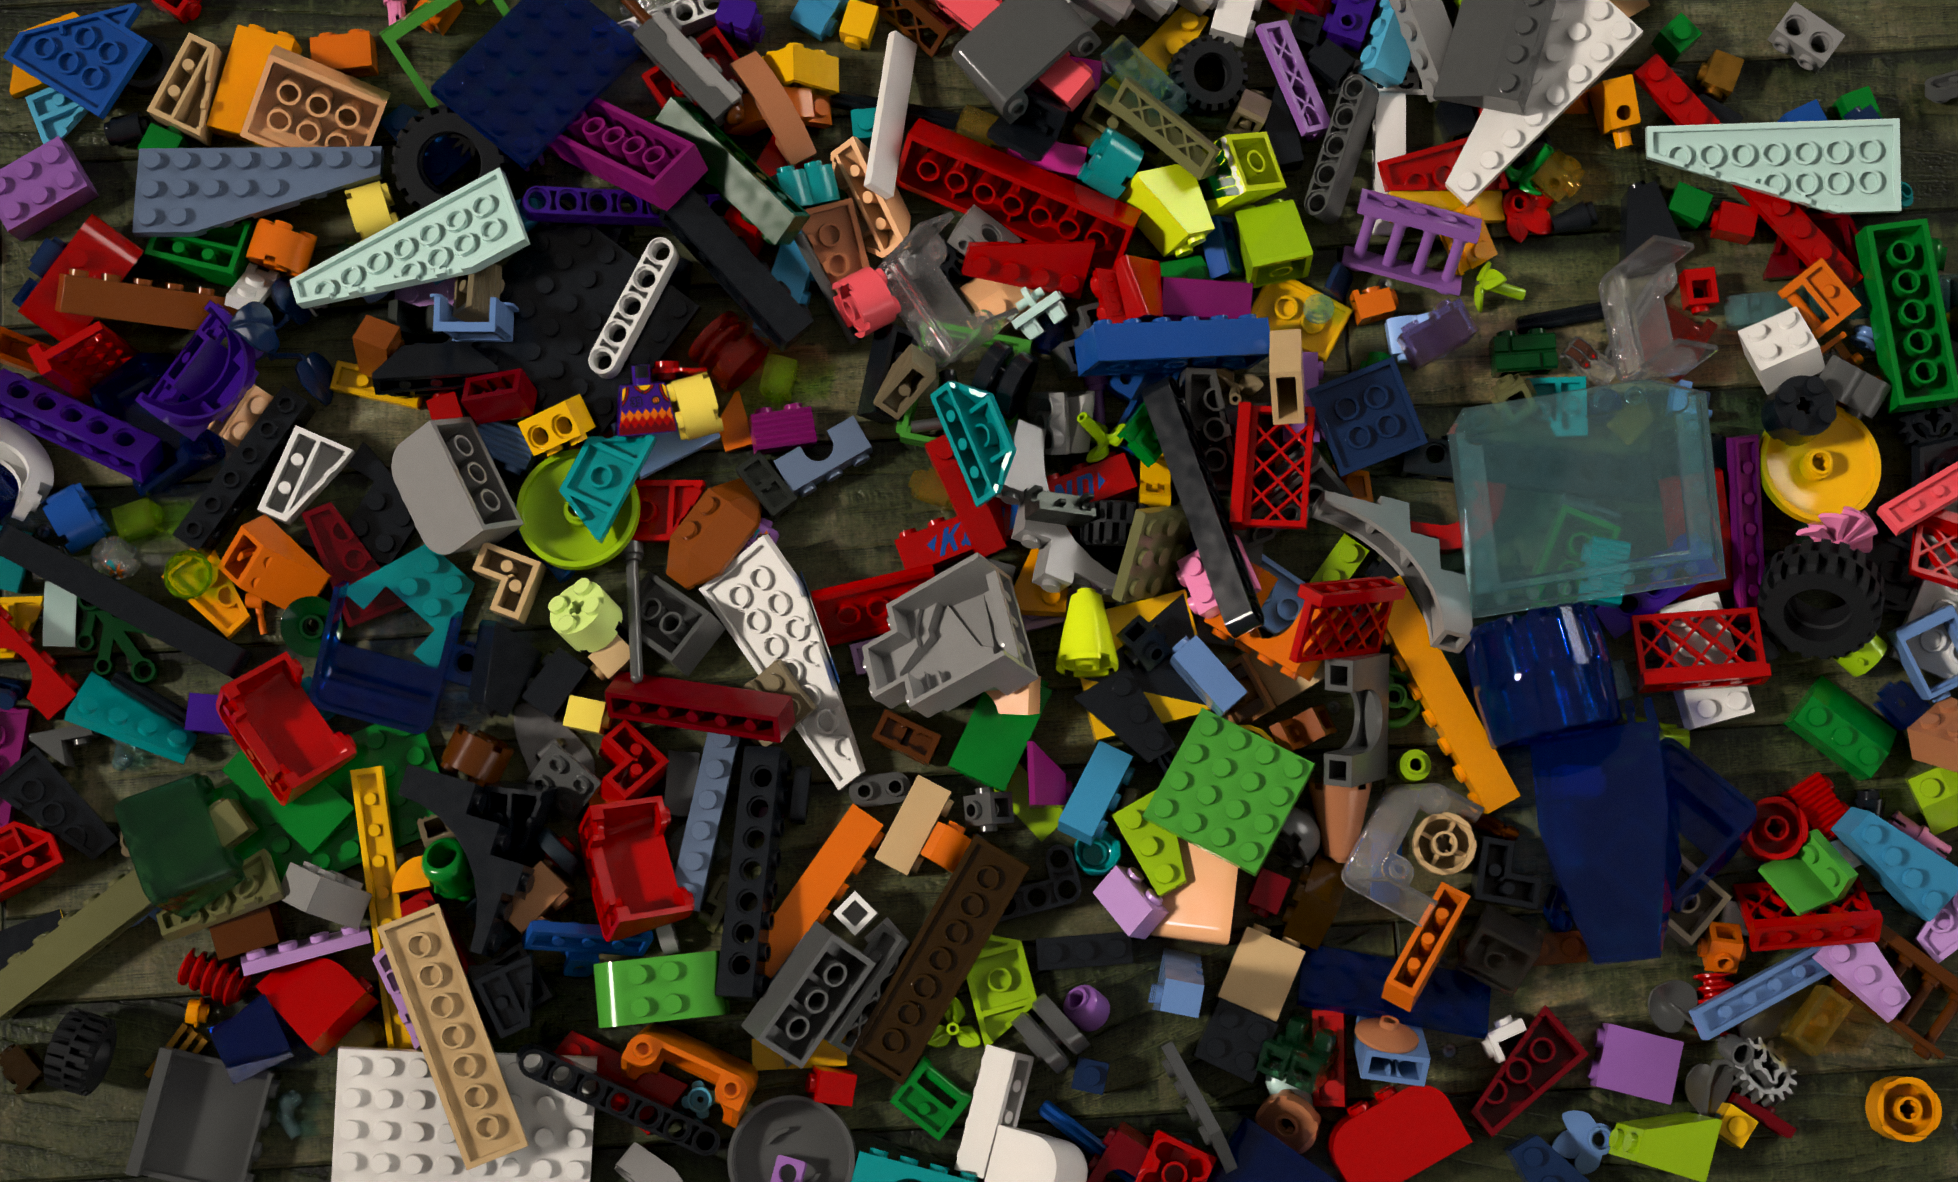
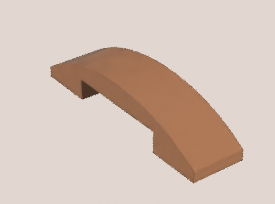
M754 51L730 63L729 67L742 89L748 91L776 138L775 144L787 164L796 166L817 154L816 149L801 117L785 89L764 59Z

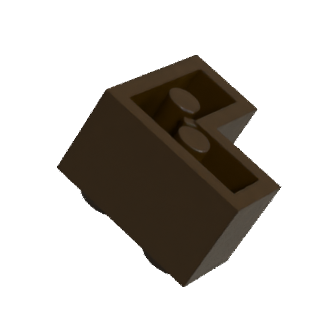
M1318 853L1312 864L1307 863L1306 866L1304 865L1299 876V880L1303 881V883L1299 882L1292 898L1296 902L1294 905L1288 903L1281 921L1286 922L1282 935L1318 950L1340 908L1352 868Z

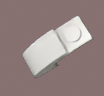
M0 417V464L14 475L19 487L18 497L11 517L24 521L29 511L36 512L39 504H41L40 501L44 500L52 489L54 469L48 453L33 435L14 422Z

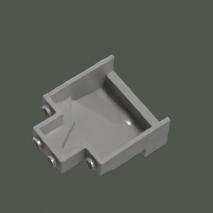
M978 552L887 603L886 608L889 616L887 623L891 630L862 646L864 655L863 666L868 673L870 681L869 692L872 698L890 709L906 701L913 711H917L927 718L942 710L948 712L984 691L1000 690L1004 694L1009 695L1038 679L1012 579Z

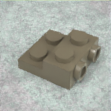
M781 659L774 661L755 679L748 681L741 687V689L792 696L795 723L789 732L818 708ZM751 739L757 746L771 747L777 744V742Z

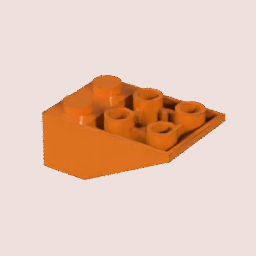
M266 514L241 525L217 566L239 588L284 610L299 598L305 596L319 597L331 578L330 574Z

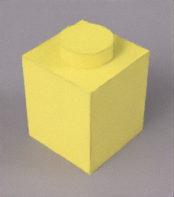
M569 695L563 726L604 736L605 729H610L613 718L608 716L606 702Z

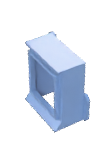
M430 294V298L434 301L433 331L444 332L452 338V341L513 342L514 312H519V308L514 303L501 302L497 297H490L489 322H465L452 316L454 312L452 310L453 306L448 303L446 297L442 294Z

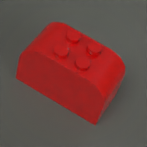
M92 213L17 312L61 342L88 327L94 317L63 313L55 310L59 274H69V268L89 271L88 277L101 279L102 273L121 276L120 282H122L144 250Z
M1389 1084L1375 1091L1373 1094L1376 1098L1369 1102L1360 1100L1346 1108L1348 1114L1339 1118L1331 1126L1327 1134L1326 1152L1341 1182H1403L1473 1141L1449 1099L1440 1090L1429 1085L1422 1087L1400 1084L1395 1087V1085L1391 1086Z

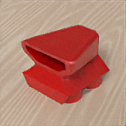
M1123 255L1114 263L1116 271L1095 268L1092 273L1093 277L1090 280V287L1099 301V306L1096 310L1098 320L1110 319L1113 324L1123 323L1124 320L1131 318H1140L1142 322H1152L1155 318L1163 317L1162 279L1159 261Z
M1157 1129L1135 1182H1207L1217 1158L1199 1147Z

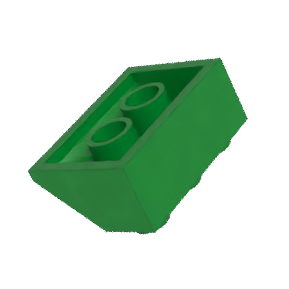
M1823 675L1818 676L1783 723L1859 781L1869 779L1874 775L1890 753L1897 734L1896 730Z

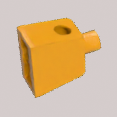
M1629 74L1604 80L1588 90L1601 136L1613 134L1616 149L1634 145L1631 128L1641 123L1633 75Z

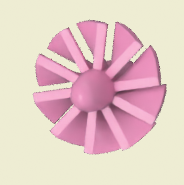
M1844 506L1841 514L1821 513L1818 517L1824 525L1806 523L1808 528L1800 529L1796 532L1797 536H1810L1814 542H1821V539H1831V543L1840 544L1841 541L1849 544L1850 549L1854 551L1859 549L1863 553L1871 552L1873 536L1878 534L1876 525L1865 510L1860 512L1849 506Z

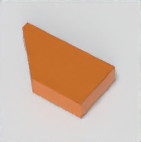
M735 391L720 417L724 427V431L720 432L726 454L752 447L748 418L740 391Z

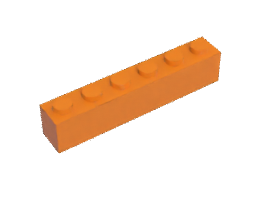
M855 804L851 805L774 914V927L772 930H769L768 943L771 945V956L769 962H766L765 975L771 979L813 923L818 921L823 925L831 914L828 907L834 899L837 901L842 899L850 887L846 882L851 874L858 875L868 861L864 856L870 847L876 850L886 836L882 832L885 826Z

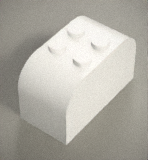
M998 1125L984 1182H1086L1088 1167L1082 1151L1069 1141L1032 1130Z

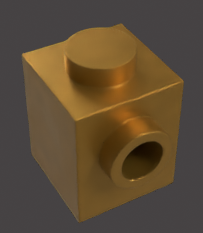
M1716 49L1707 63L1703 62L1698 70L1696 80H1699L1700 83L1697 92L1705 94L1716 101L1725 102L1733 92L1744 59Z

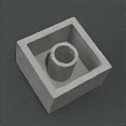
M304 861L302 866L290 862L281 883L285 895L282 901L305 913L356 930L360 926L373 895L362 890L363 883L348 878V876L342 873L322 869L321 866L308 861Z

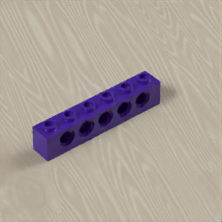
M5 368L0 371V417L141 483L163 461L162 441L155 434L140 430L127 421L109 416L100 409L80 403L73 397L60 394L47 385H40L31 381L20 373H14Z

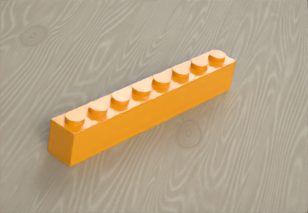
M1401 575L1393 577L1391 579L1407 587ZM1407 588L1404 599L1394 600L1382 642L1385 646L1390 645L1395 654L1392 657L1395 667L1400 673H1405L1410 682L1407 684V688L1415 701L1420 700L1425 711L1422 712L1425 722L1430 728L1434 727L1440 737L1437 739V743L1445 756L1450 755L1455 766L1452 767L1455 777L1460 783L1464 782L1470 792L1467 794V798L1471 806L1476 811L1480 810L1484 814H1489L1521 795L1442 650L1430 647L1425 619ZM1381 603L1373 611L1374 615L1380 610Z

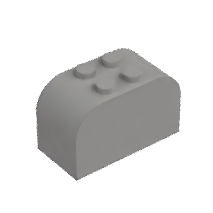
M471 416L429 420L402 441L395 449L391 464L394 482L423 542L433 552L447 555L478 550L486 542L496 545L524 525Z

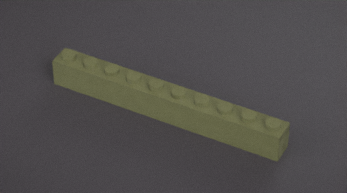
M221 798L214 802L208 808L209 813L202 818L196 817L185 824L183 827L184 832L176 838L171 836L161 842L158 846L159 851L151 857L146 855L133 864L134 870L126 876L121 874L108 883L109 889L101 895L97 893L83 902L84 907L76 914L74 912L69 913L58 921L59 926L51 933L49 931L44 932L32 941L34 945L26 952L22 950L11 956L7 960L9 964L0 971V1020L12 1018L258 831V827L239 800Z

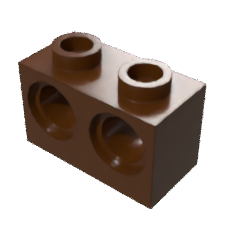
M885 709L874 730L872 739L929 767L942 741V736Z

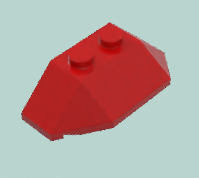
M13 821L0 828V902L48 879L65 863L52 833L17 821Z

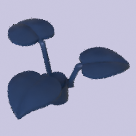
M292 275L281 276L273 283L271 293L276 307L285 313L282 320L273 325V316L270 310L264 304L252 301L242 306L235 313L227 329L241 336L256 350L264 352L255 362L266 357L270 361L276 359H298L299 362L295 365V371L299 381L314 398L327 406L331 403L334 392L330 389L334 372L329 362L317 352H311L306 357L302 353L276 352L280 343L275 332L289 322L291 318L298 325H303L309 321L312 315L308 308L302 309L296 304L290 284V279L294 277Z

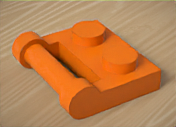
M1823 257L1777 291L1782 300L1786 298L1792 307L1796 306L1806 324L1812 329L1811 332L1816 340L1862 306L1860 301ZM1803 285L1827 313L1829 318L1821 322L1795 290Z

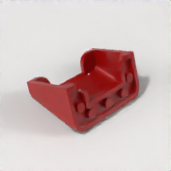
M287 651L221 686L216 701V710L220 719L272 795L282 806L291 803L355 758L357 753L356 744L349 734L344 735L340 731L333 733L301 687L304 670L300 662L295 658L292 659Z
M662 795L590 805L579 825V846L600 928L606 942L623 940L686 919L694 910L695 902L692 892H688L684 886L678 887L664 838L667 825L671 823V813L669 807L664 806Z

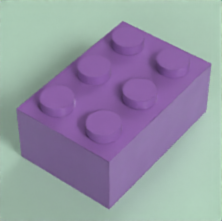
M59 136L0 169V219L7 232L19 241H23L99 197L74 151Z

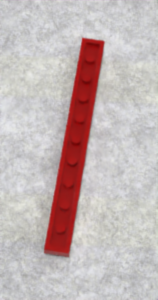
M1657 53L1632 74L1635 81L1676 125L1722 124ZM1732 184L1807 267L1823 257L1849 290L1864 278L1796 203Z

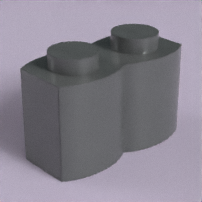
M1834 354L1819 376L1831 391L1835 405L1838 401L1846 404L1845 411L1860 420L1863 415L1873 419L1892 388L1886 382Z

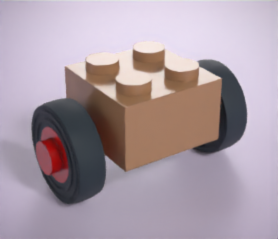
M547 827L535 838L538 845L544 850L547 858L544 859V862L540 861L533 868L535 869L533 874L535 877L534 886L531 892L526 895L525 900L513 897L512 900L513 911L508 920L522 934L525 933L531 920H548L552 922L550 917L558 909L561 912L565 910L575 899L572 894L577 889L554 865L562 868L573 877L578 875L585 867L583 860L575 852L577 847L566 836L563 835L560 838ZM477 897L465 908L466 913L475 923L474 928L476 927ZM505 921L502 930V947H506L516 936L507 921Z

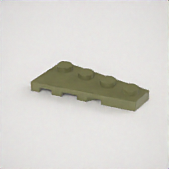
M263 848L157 912L156 918L162 937L170 942L284 899L285 895L271 854Z

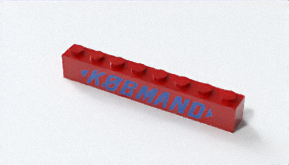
M1116 451L1109 452L1104 459L1088 466L1087 462L1078 464L1070 469L1071 473L1059 476V473H1055L1046 477L1050 492L1082 496L1084 493H1092L1094 498L1089 502L1105 499L1116 500L1137 492L1138 488L1125 453L1117 455ZM1001 501L1006 541L1012 540L1011 537L1019 505H1010ZM957 516L945 520L944 517L934 519L927 523V528L916 531V528L905 530L898 534V539L894 540L905 570L933 564V568L936 569L975 554Z

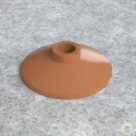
M1385 1015L1381 1016V1018L1363 1019L1356 1024L1354 1030L1356 1037L1362 1043L1382 1052L1408 1053L1415 1050L1419 1043L1418 1035L1393 1016Z

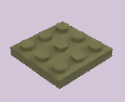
M1182 505L1136 509L1111 598L1119 602H1127L1172 593L1176 589L1179 582L1176 571L1180 570L1177 561L1186 556V545L1191 533Z

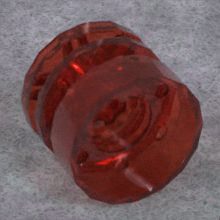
M733 311L721 314L707 325L688 351V357L693 362H699V368L707 367V370L714 367L710 377L725 393L731 392L743 384L763 363L770 350L769 345L756 333L744 336L747 324L744 321H738V315Z

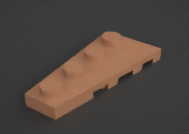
M852 198L804 209L810 215V218L801 231L805 233L831 285L864 267H870Z

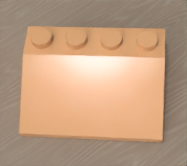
M275 45L268 56L240 136L266 147L371 146L391 93Z

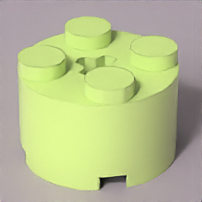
M587 578L577 580L575 584L565 589L560 595L553 597L548 605V609L551 611L550 623L552 627L579 652L587 650L591 653L606 647L618 633L615 630L618 622L622 624L623 620L621 608L597 583L591 582Z

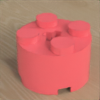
M868 266L832 285V290L837 288L838 295L833 297L836 309L848 328L855 327L858 332L854 335L858 338H863L894 322L896 314L901 312L900 303L895 296L891 295L887 287V276L881 268L874 270Z

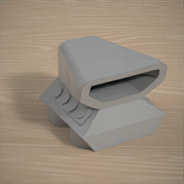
M1068 390L1064 392L1029 393L1026 401V413L1030 423L1046 429L1044 455H1067L1090 451L1091 435L1077 422V416L1081 412H1086L1093 419L1095 391Z

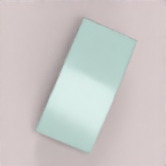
M45 580L43 646L75 647L77 596Z

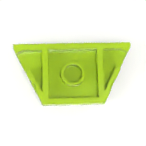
M991 935L966 978L985 1047L987 1044H993L1012 1026L1011 1022L1022 1012L1027 1013L1032 1008V1003L1037 999L1022 941Z

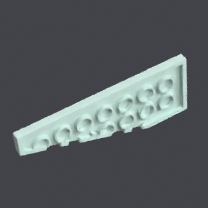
M1900 118L1647 126L1645 128L1647 160L1835 215L1899 213L1902 211Z
M499 167L290 279V284L296 304L305 309L477 273L530 245V241L506 173Z

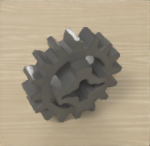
M1757 1037L1753 1041L1751 1038H1748L1750 1040L1749 1043L1754 1048V1058L1746 1066L1740 1067L1734 1064L1728 1070L1729 1074L1736 1077L1732 1084L1733 1086L1740 1085L1742 1087L1740 1095L1743 1097L1749 1094L1752 1104L1761 1100L1763 1107H1767L1771 1103L1776 1106L1793 1094L1791 1089L1797 1085V1082L1791 1078L1797 1074V1071L1788 1066L1793 1060L1782 1056L1784 1052L1782 1047L1777 1050L1774 1049L1772 1040L1764 1044L1761 1037Z

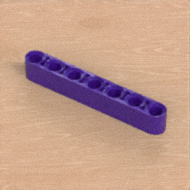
M533 186L526 191L519 205L522 216L530 221L666 227L659 219V214L652 211L651 203L625 190ZM703 194L709 203L708 206L710 208L712 206L719 208L724 217L730 204L726 203L720 197V194ZM528 199H538L543 208L534 209L530 206ZM559 200H568L572 204L573 210L563 209L560 206ZM590 201L599 202L603 206V212L593 210L590 206ZM626 202L630 204L634 212L626 213L622 210L620 203Z

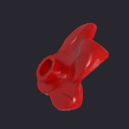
M1536 188L1542 192L1541 196H1536L1520 189H1513L1503 196L1502 209L1507 216L1506 229L1516 242L1522 243L1527 237L1528 232L1537 235H1548L1552 232V220L1547 209L1554 203V198L1548 192ZM1515 199L1519 201L1520 209L1515 206Z
M655 361L651 374L658 375V381H674L676 376L689 377L706 372L707 367L679 368V361Z

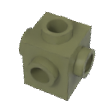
M1518 373L1501 377L1497 380L1496 385L1491 387L1495 397L1490 400L1498 415L1504 413L1510 423L1523 419L1530 415L1532 411L1538 409L1533 399L1534 396L1538 395L1529 379L1523 381Z

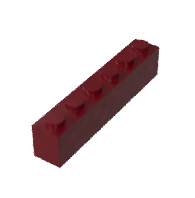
M620 671L604 691L608 716L611 718L777 743L783 741L795 723L793 698L789 695L644 674L642 682L636 684L631 681L630 672Z

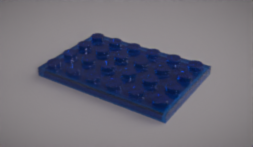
M521 0L431 86V93L522 168L527 169L643 51L636 44L634 37L589 0Z

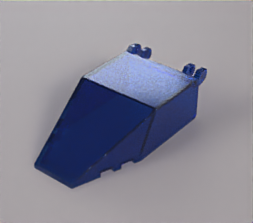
M1651 697L1644 699V710L1647 716V721L1636 723V709L1632 700L1625 701L1628 724L1560 734L1557 714L1553 711L1549 712L1548 715L1551 735L1541 737L1538 716L1536 714L1529 716L1528 733L1539 832L1554 880L1595 965L1661 958L1669 923L1670 907L1676 891L1675 885L1678 871H1680L1682 864L1668 745L1659 725Z

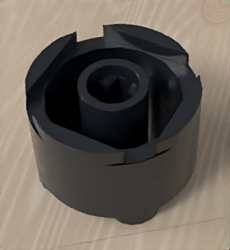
M1800 375L1787 379L1769 393L1761 409V421L1769 436L1775 440L1779 439L1789 446H1800L1810 442L1825 431L1837 416L1834 397L1824 381L1818 376Z

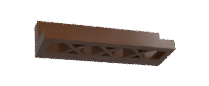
M864 0L868 4L878 6L879 14L911 41L915 42L931 58L937 55L947 37L956 34L961 27L959 23L938 8L935 0H891L892 6L887 7L880 0ZM900 9H908L913 13L915 25H907L903 22ZM923 28H930L939 35L933 46L925 40Z

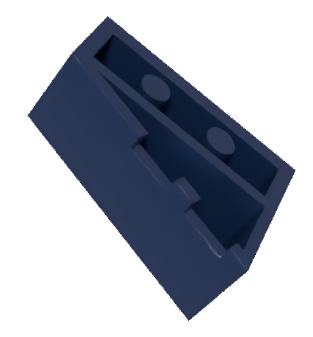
M1529 1133L1503 1149L1522 1182H1590L1536 1134Z

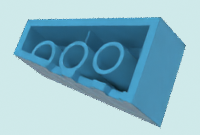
M1850 807L1831 828V831L1910 916L1930 922L1958 892L1957 866L1874 813Z

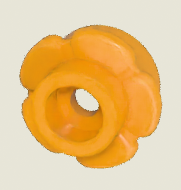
M202 997L199 999L190 998L186 1009L185 1023L194 1024V1028H198L200 1023H206L210 1004H205V999Z

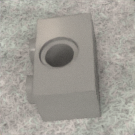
M973 204L959 220L947 243L965 255L969 242L1008 241L1009 243H1021L1022 239Z

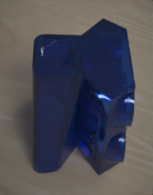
M265 994L255 998L234 1017L208 1028L233 1085L249 1080L255 1074L272 1066H278L286 1059L293 1057L286 1037Z

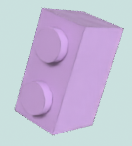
M1115 865L1093 891V894L1129 937L1146 939L1169 911L1162 904V897L1159 898L1155 890L1149 888L1143 882L1145 878L1139 870L1134 867L1128 868Z

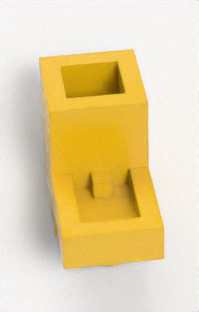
M1163 453L1150 467H1147L1140 460L1138 503L1146 504L1150 507L1171 506V474Z

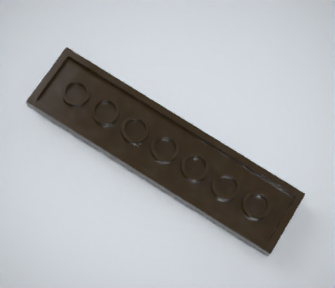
M975 834L861 1030L851 1051L853 1055L901 1085L905 1083L1031 868L1030 865L982 836Z

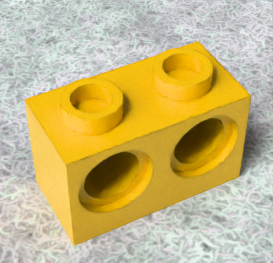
M580 394L517 423L533 456L545 452L547 457L563 450L562 443L569 441L570 445L573 446L587 439L586 432L596 427Z

